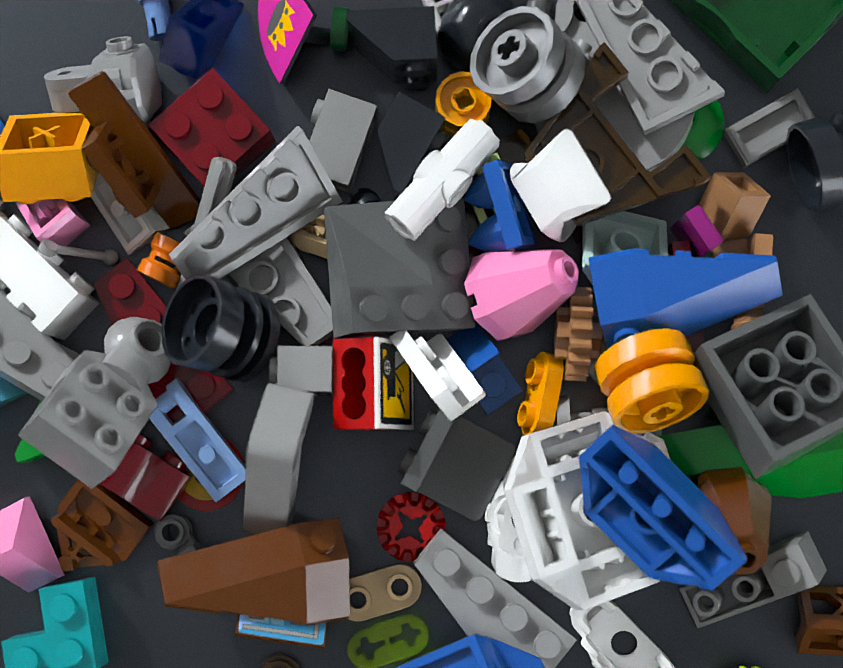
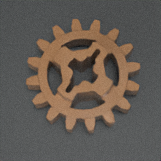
M576 287L575 293L567 299L566 306L559 307L556 310L553 338L554 359H564L565 381L586 382L590 361H597L600 355L602 328L598 309H593L592 307L593 296L590 287Z

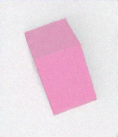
M62 199L41 200L34 204L16 202L17 207L40 242L43 239H49L57 245L67 246L91 226L71 202Z
M30 496L0 510V576L28 593L65 576Z

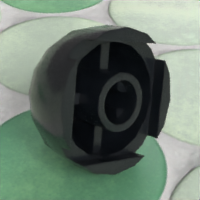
M453 0L447 5L438 29V39L442 53L452 66L459 70L470 72L471 53L478 37L490 22L504 12L517 8L512 0Z

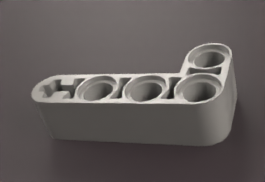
M271 383L267 385L247 450L243 532L259 534L292 524L296 504L301 446L311 415L314 400L313 393Z

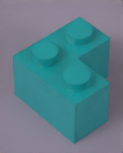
M95 577L39 588L45 630L19 634L1 641L5 668H101L109 663Z

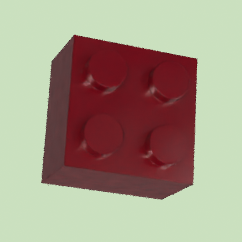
M213 67L148 124L158 138L203 187H205L210 164L214 157L227 158L236 164L235 179L276 142L271 130Z

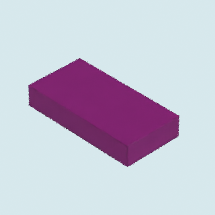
M699 205L686 212L670 227L678 242L689 240L692 257H704L723 243L722 237Z

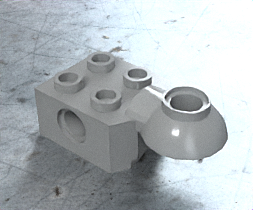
M129 317L115 322L108 329L104 339L105 353L85 350L61 374L18 436L91 489L96 487L117 469L158 405L148 384L159 381L168 372L171 364L162 346V324L155 320L140 317Z

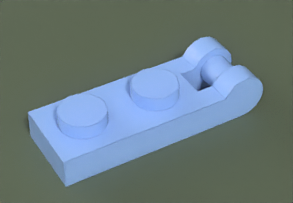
M176 378L166 386L167 391L155 399L158 405L149 419L214 501L217 502L246 480V465L194 401L182 382ZM178 405L185 415L173 423L168 417L167 412Z

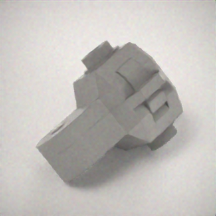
M128 36L106 41L107 48L93 59L91 65L65 67L44 75L51 107L54 112L80 111L68 93L72 87L100 71L107 73L147 128H149L148 124L151 122L154 114L162 106L161 84L155 59L145 43L133 44L132 38Z

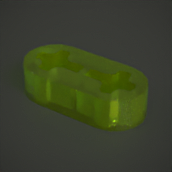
M403 614L361 628L350 638L347 648L348 656L351 662L358 668H377L416 655L427 645L428 627L418 615ZM409 623L412 629L420 628L422 633L416 636V644L413 646H409L406 640L392 643L390 637L402 633V624ZM362 637H368L370 643L384 639L386 642V646L377 648L374 651V659L367 660L365 654L358 655L355 650L360 647Z

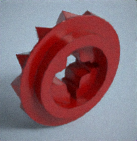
M406 492L396 495L386 502L378 515L376 532L383 549L397 560L414 562L440 529L445 531L446 525L444 515L435 501L421 493ZM401 511L404 516L407 515L411 520L426 514L427 518L419 526L420 537L424 540L422 543L412 535L402 536L398 540L395 538L403 528L402 518L398 512Z

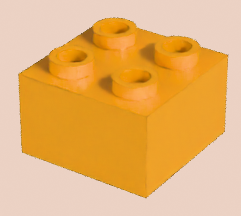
M81 111L9 116L0 135V192L3 202L18 201L21 204H34L48 199H62L67 202H74L85 197H91L99 172L91 168L81 148L94 128Z

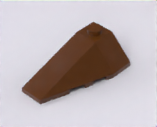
M339 517L297 523L157 562L165 607L214 614L230 612L250 615V619L258 620L273 618L291 621V624L301 626L348 619L350 616L349 557Z

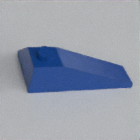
M632 248L588 257L600 324L607 350L630 336L649 330L672 329L681 331L685 336H688L783 295L777 258L773 255L721 253L716 258L692 257L691 251H675V256L649 255V249Z

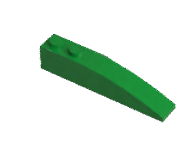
M722 424L658 436L664 439L670 460L695 485L698 484L697 478L705 470L742 467L751 474L756 482L760 481L765 485L771 496L808 498L843 491V432L792 462L758 479H755Z

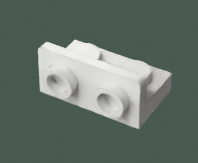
M406 330L397 331L389 337L450 422L485 397V392L442 334H437L428 342L422 336L414 341Z

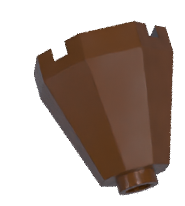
M742 467L705 470L697 478L698 484L696 486L720 509L747 557V561L733 574H752L767 562L771 524V495L765 485L760 481L756 482L751 474Z

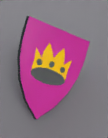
M258 0L260 38L265 57L279 84H284L304 42L323 45L330 43L329 28L312 26L317 14L307 0Z

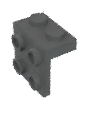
M430 409L418 433L425 436L418 452L409 448L398 469L399 473L405 475L401 484L470 520L477 521L482 518L515 455V446L461 416L450 422L441 409L438 413Z

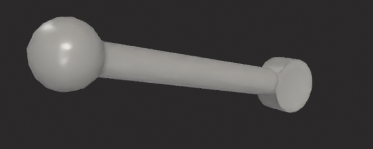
M43 239L38 247V250L48 257H53L56 253L98 259L107 265H114L119 258L118 253L114 249H106L102 252L61 246L49 239Z

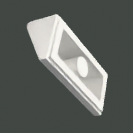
M98 174L91 198L128 255L149 244L156 232L164 234L170 229L153 206H151L149 212L134 218L129 210L116 200L112 188L101 174Z

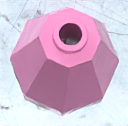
M563 250L485 252L473 257L464 286L467 296L475 295L477 305L471 307L474 320L497 341L533 332L575 293L579 272L575 261Z

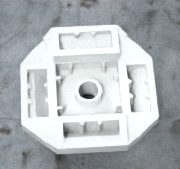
M606 411L522 436L504 489L531 579L575 610H586L660 581L649 578L590 518L587 519L583 512L579 456L613 424L610 414ZM649 432L634 434L653 443L669 458L664 439Z

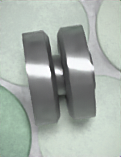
M520 6L504 12L490 22L478 37L471 53L470 73L474 84L516 120L536 123L550 119L565 109L575 97L585 75V58L579 45L561 31L560 27L546 13L537 7Z

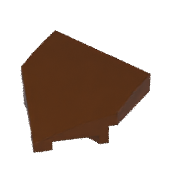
M79 479L76 480L57 507L58 514L51 518L52 526L54 525L57 528L62 555L58 560L63 572L91 566L105 565L108 567L115 565L119 561H125L131 556L154 525V522L119 495L101 484L91 489Z

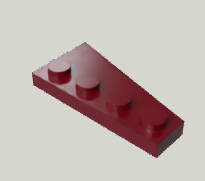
M124 258L93 283L111 325L118 320L129 317L147 318L162 324L167 305L145 277L137 271V267L129 258ZM172 362L168 372L159 381L148 384L154 398L157 399L167 391L166 386L176 378L179 379L205 414L235 390L224 377H217L209 372L178 366ZM176 405L167 412V415L175 423L185 413ZM162 435L165 444H169V443L167 442V440L164 438V436Z

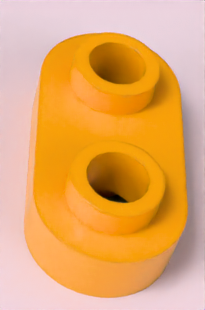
M540 352L527 365L525 380L528 383L525 401L521 403L517 414V423L521 426L524 436L551 428L554 425L564 374L563 359H554V354Z

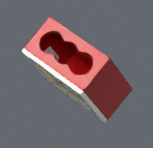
M380 337L333 339V429L364 431L414 430L413 370L391 339Z

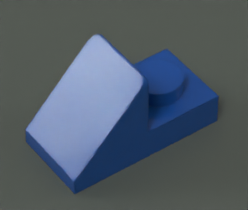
M476 323L475 328L457 332L446 339L485 392V397L478 401L486 415L523 391L499 357L500 352Z

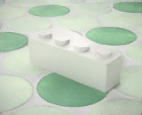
M0 211V288L4 290L7 287L11 291L6 298L17 309L23 310L34 320L31 323L41 333L65 340L99 304L90 295L95 288L76 271L70 276L59 265L64 259L59 254L55 253L53 257L43 255L38 250L39 246L29 238L33 233L31 228L18 216L13 214L8 218Z

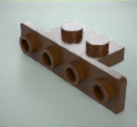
M100 71L72 87L68 93L69 97L94 128L81 150L84 152L91 168L99 172L112 188L116 200L122 206H125L134 218L149 212L151 206H153L171 229H175L196 218L201 200L107 73Z

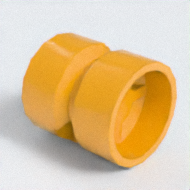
M460 71L450 74L441 82L436 92L435 112L445 117V132L449 134V137L453 138L470 118L477 121L481 120L485 124L488 123L492 98L474 84L470 72Z

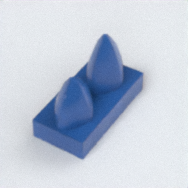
M497 159L481 165L483 173L473 180L464 196L466 202L478 208H494L496 214L487 218L474 231L468 242L470 246L491 252L526 250L537 246L526 205L511 181L510 169L513 165L512 162Z

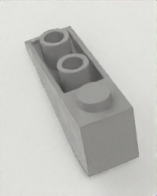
M805 531L769 545L767 562L752 574L734 575L732 573L714 590L703 589L697 585H684L679 590L697 628H701L814 587L820 583L827 569L809 532Z

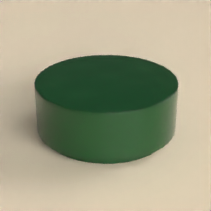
M333 8L330 30L331 50L346 51L349 48L350 36L346 20V11H350L349 8Z

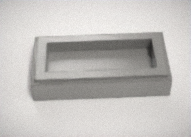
M796 89L726 128L723 131V135L740 164L745 168L786 145L788 128L791 125L816 117L799 89Z

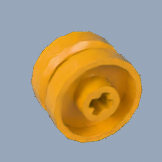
M672 329L649 330L614 344L600 355L594 364V371L601 392L609 397L607 399V408L613 425L632 434L653 432L687 419L708 400L709 390L701 371L693 366V351L687 337L681 331Z

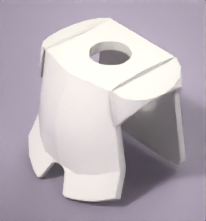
M568 129L559 133L529 163H513L510 169L511 181L539 229L545 235L558 242L566 241L574 231L576 224L572 221V218L605 205L611 199L610 193L574 133Z

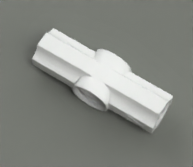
M470 118L441 151H432L421 162L413 176V182L385 212V219L393 226L394 230L404 238L415 241L444 207H453L463 197L472 182V176L499 147L500 140L493 133L492 129L481 120L477 121Z

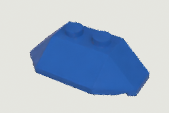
M612 424L580 454L579 464L581 468L584 513L649 578L677 584L697 585L703 589L714 590L747 561L744 551L720 509L653 443Z

